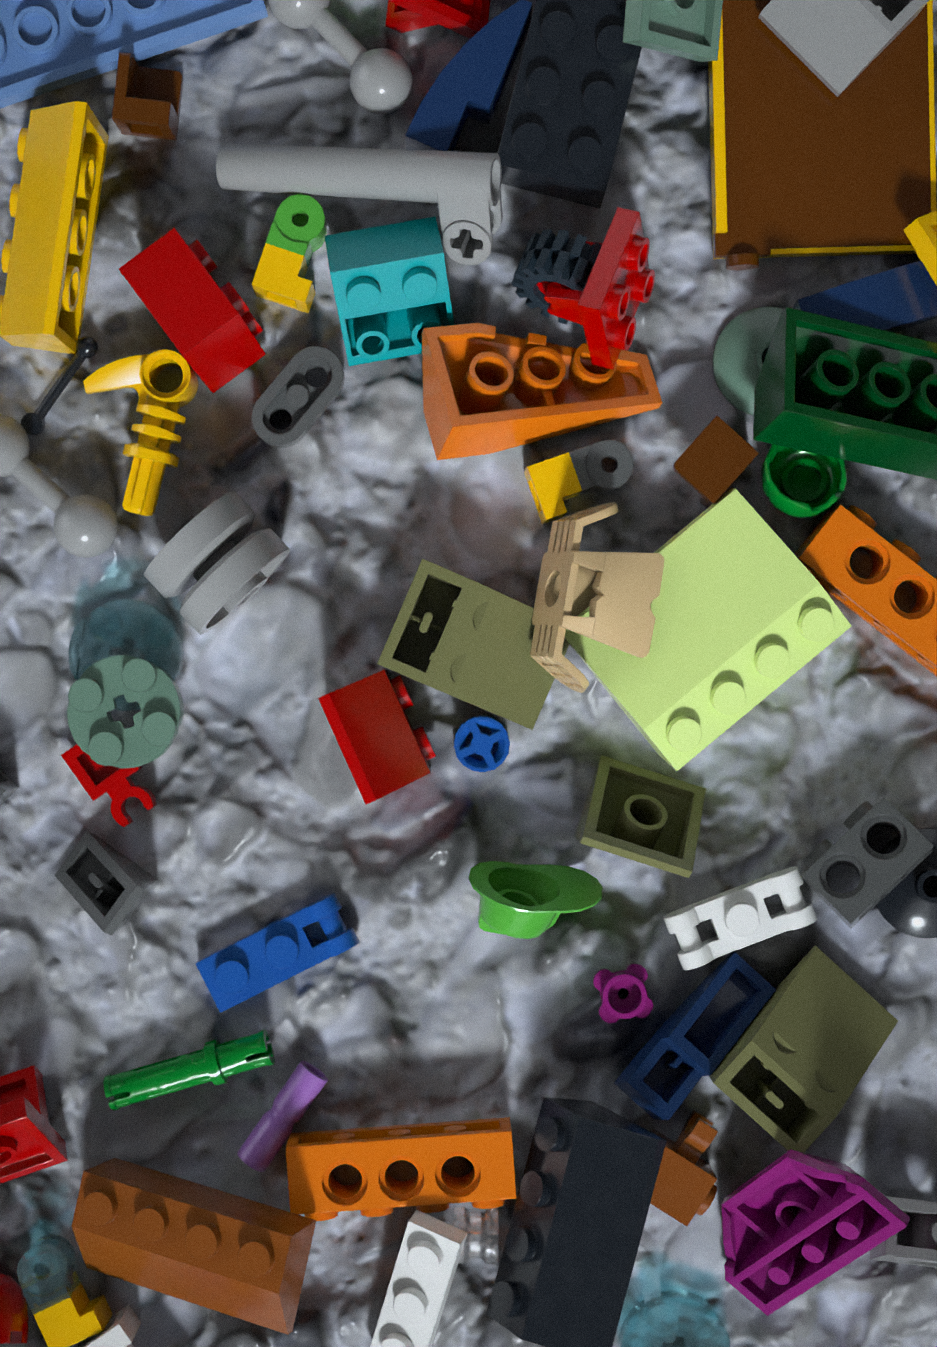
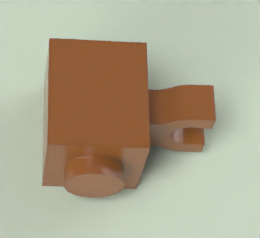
M693 1110L676 1142L655 1129L652 1131V1133L664 1138L667 1142L650 1204L685 1226L689 1225L695 1214L701 1216L707 1211L717 1192V1186L714 1185L717 1177L710 1164L701 1159L700 1156L712 1143L718 1130L713 1127V1121L696 1110Z

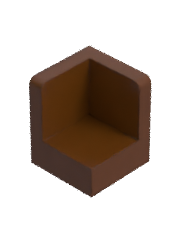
M119 52L112 119L121 134L177 141L184 82L181 72L138 66L132 53Z
M716 416L674 462L673 470L702 495L699 502L708 508L719 499L759 452L720 417Z

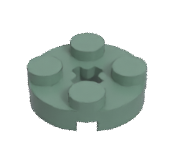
M116 655L99 660L83 672L80 678L72 684L68 693L67 719L70 732L81 750L100 765H109L123 769L139 767L153 762L167 752L178 734L179 726L182 724L184 704L177 683L166 670L155 665L150 660L140 657ZM124 695L128 703L137 701L140 705L141 712L133 715L135 725L130 728H126L122 721H114L111 715V711L117 708L116 699Z

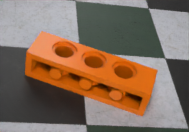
M842 505L831 508L795 552V556L828 593L937 677V575L934 578L918 565L921 557L908 545L897 539L889 543L875 532L876 521L860 508L854 505H850L847 509ZM856 548L867 551L873 560L872 572L865 579L855 575L850 567V557ZM902 582L912 586L917 598L914 608L908 613L901 611L894 600L895 590Z
M510 1117L297 1132L290 1134L285 1147L290 1212L298 1215L304 1214L305 1217L316 1221L333 1219L341 1211L360 1210L362 1216L380 1217L393 1213L396 1207L416 1206V1210L423 1213H436L447 1210L451 1203L472 1202V1206L475 1208L491 1209L503 1206L506 1199H516ZM454 1156L465 1157L473 1164L470 1173L463 1177L448 1175L442 1166L449 1158ZM405 1160L412 1163L418 1172L415 1177L408 1181H397L389 1175L387 1168L395 1161ZM348 1164L354 1166L360 1172L362 1178L353 1185H342L334 1179L331 1171L339 1165Z

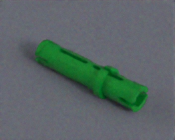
M263 1029L258 1033L224 1043H219L217 1039L210 1040L204 1043L203 1049L114 1075H106L103 1081L106 1098L114 1096V1099L108 1102L109 1107L113 1111L120 1110V1108L211 1081L216 1086L227 1083V1079L231 1075L266 1065H274L275 1056L272 1042L266 1044V1041L270 1039L269 1034Z

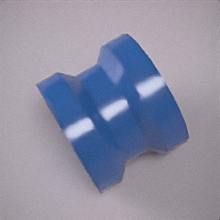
M478 715L470 717L459 726L455 733L454 749L456 756L463 766L472 771L487 772L495 770L504 762L509 754L510 741L508 733L499 721L490 716Z

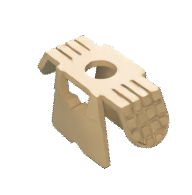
M616 502L591 507L553 521L548 551L544 552L532 616V625L535 628L530 656L559 682L580 693L587 689L589 681L579 669L562 655L566 629L640 658L648 655L656 618L651 611V603L660 595L664 557L660 553L579 551L583 526L616 514L619 511ZM589 607V617L578 616Z

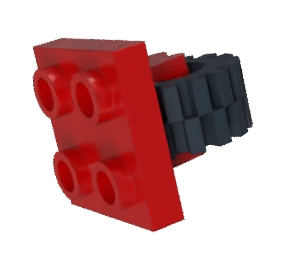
M617 207L603 243L586 241L587 237L578 234L576 239L570 238L569 231L559 229L557 236L551 229L543 230L541 235L538 232L534 233L527 242L512 280V286L517 288L515 293L519 298H527L525 304L531 309L539 307L542 309L540 314L547 318L550 315L558 317L559 323L567 325L569 320L574 322L575 326L583 327L592 365L612 370L615 367L621 350H629L636 331L635 314L640 302L647 303L650 299L655 282V271L649 269L648 264L650 241L648 237L643 235L640 212Z

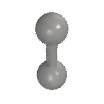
M268 0L270 10L282 24L295 29L313 26L352 67L350 73L351 92L357 103L365 110L375 114H388L398 110L406 103L413 86L412 72L406 60L400 54L386 48H376L367 51L328 10L330 0Z
M0 414V478L10 475L15 476L56 514L54 518V533L59 544L68 553L77 557L90 558L107 551L114 543L118 533V521L112 507L105 500L94 495L82 494L70 497L28 459L30 442L23 426L12 417Z

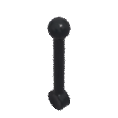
M84 336L78 340L76 354L34 413H27L22 417L21 425L27 434L36 436L44 431V418L85 359L97 354L98 344L94 338Z

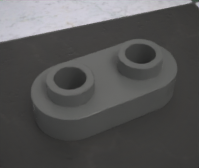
M311 346L300 350L259 397L252 410L253 428L266 444L276 448L291 447L301 441L343 389L345 374L339 358L332 351L324 347ZM313 369H322L327 373V380L320 387H312L307 383V376ZM279 411H286L292 417L291 424L284 430H277L272 426V417Z

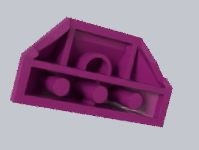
M790 1149L727 1195L722 1202L723 1244L726 1255V1262L724 1264L725 1280L768 1316L907 1227L910 1217L846 1164Z

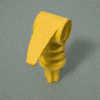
M168 349L157 350L151 354L134 355L118 359L96 370L83 381L87 394L124 388H133L138 392L139 400L136 412L143 415L142 424H132L131 431L139 434L137 443L124 444L122 454L133 458L122 506L124 510L142 516H152L155 513L165 468H178L180 458L169 451L171 443H181L182 439L181 436L174 433L176 425H184L186 422V417L179 414V409L189 404L196 396L198 390L196 372L182 355ZM176 366L181 368L183 372L181 385L169 393L158 391L156 386L158 374L166 367Z

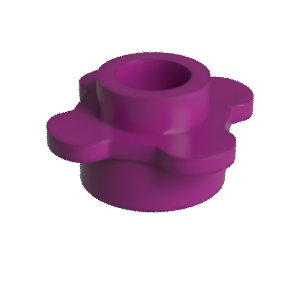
M631 963L625 970L614 972L603 968L595 974L593 984L600 991L602 1004L598 1012L602 1020L612 1024L616 1023L619 1019H630L635 1016L645 1018L651 1013L653 1002L647 996L644 984L648 974L642 965ZM621 988L628 990L626 998L618 996V991Z

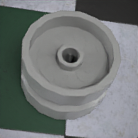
M235 491L226 493L215 500L187 523L159 551L143 574L165 598L175 597L192 587L184 597L179 613L200 635L211 630L253 597L290 553V548L270 528L253 532L243 539L253 525L255 513Z

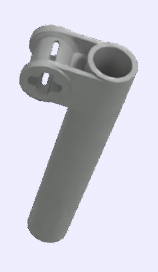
M222 144L217 154V180L219 186L226 190L438 203L444 251L454 261L468 266L478 265L490 255L493 235L500 228L503 219L501 201L502 169L500 156L497 153Z

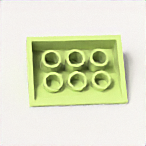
M733 487L654 552L660 553L664 557V568L660 595L651 603V611L656 619L650 650L646 657L633 656L567 629L565 632L567 642L656 753L676 771L681 769L851 627L849 621L819 581L738 490ZM589 607L578 616L589 617Z

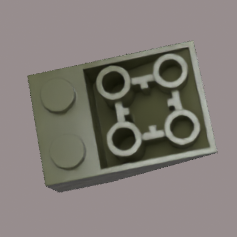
M425 559L421 560L378 660V665L531 730L535 726L555 679L530 656L535 628L532 625L534 608ZM565 638L562 650L563 656H565L569 646Z
M815 945L779 984L775 992L709 1077L720 1090L787 1151L792 1149L804 1153L837 1117L898 1023V1020Z

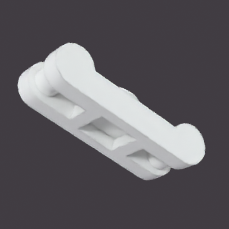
M794 866L777 871L665 915L663 919L669 934L676 935L681 948L677 955L682 969L691 970L701 967L715 958L783 932L808 926L817 921L812 903H805L799 887L804 882L798 867ZM779 894L784 910L769 915L764 898ZM710 919L716 936L701 941L696 925Z

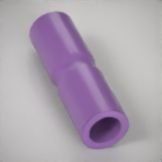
M301 1061L275 1097L272 1108L264 1113L238 1150L237 1155L245 1164L259 1172H264L292 1133L294 1124L301 1120L327 1083L328 1078L326 1075L306 1061Z

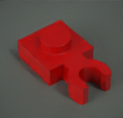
M77 744L61 755L93 801L108 793L112 799L111 814L114 820L122 827H126L133 822L131 816L125 810V803L129 797L140 799L147 810L157 806L153 793L144 786L135 785L130 776L142 769V766L122 769L97 764Z

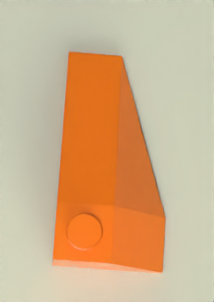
M482 323L424 328L422 332L423 412L436 459L444 460L491 454L658 409L663 402L646 354L621 350L615 367L612 370L592 365L587 343H582L578 348L548 343L546 342L547 336L535 333H528L526 338L496 333V326Z

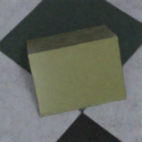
M601 755L575 837L581 844L689 878L693 872L706 788Z

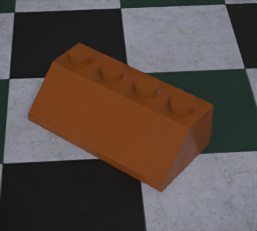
M112 1158L83 1171L71 1227L86 1268L287 1335L293 1332L316 1220L118 1158Z

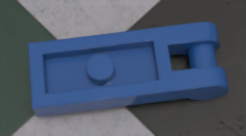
M335 892L199 959L195 963L220 1013L359 944L360 941L353 927L346 928L338 912L342 905ZM318 921L327 938L313 944L305 927Z

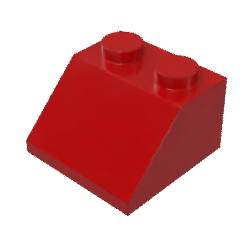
M384 669L318 698L365 805L431 773V768L427 761L436 757V754L424 727L413 730L405 709L414 705L400 675L390 679L387 670Z

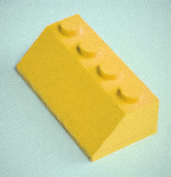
M72 101L31 110L28 128H22L19 133L17 154L19 161L23 162L20 184H13L9 201L10 215L15 218L12 239L5 240L1 258L2 270L4 273H7L5 294H0V337L12 346L74 355L77 352L76 344L81 336L109 140L108 134L87 102Z

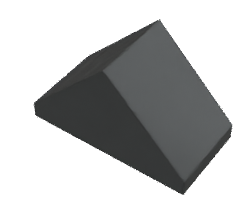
M89 831L84 833L55 874V877L99 928L111 936L126 925L158 880Z

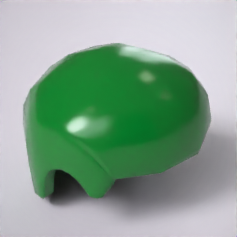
M775 444L771 445L760 470L763 492L772 506L787 516L798 518L813 517L830 510L841 499L847 483L845 461L843 459Z

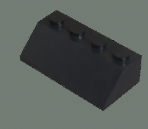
M543 1097L486 1314L520 1339L541 1346L612 1347L667 1140L593 1101Z

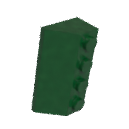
M786 307L780 314L755 386L753 440L937 480V343Z

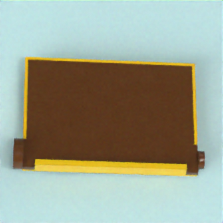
M723 0L717 61H708L713 259H725L727 270L742 271L759 268V258L916 254L914 247L903 230L915 219L937 210L933 0L928 1L917 17L838 97L758 18L761 11L771 0Z

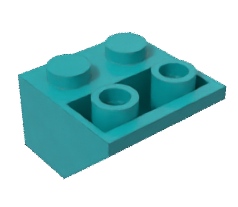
M436 216L325 235L330 276L349 366L422 354V332L424 328L454 325L445 258Z

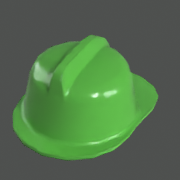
M487 861L472 867L468 878L473 889L480 894L479 928L486 932L520 939L539 937L555 924L561 913L581 912L594 907L602 899L603 887L597 878L583 870L570 866Z

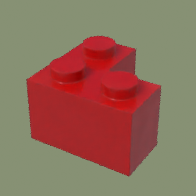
M174 227L121 266L119 270L184 359L213 394L266 355L255 338L263 329L250 313V309L231 283L227 282L219 288L210 276V273L218 267L201 243L196 239L187 245Z

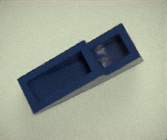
M519 0L494 17L469 39L444 67L421 101L405 134L406 150L455 151L468 117L487 125L490 124L530 26L532 2Z
M918 261L798 299L793 309L895 333L937 318V286L923 262Z
M736 952L731 953L663 1023L614 1084L654 1120H669L702 1076H709L713 1073L776 989Z

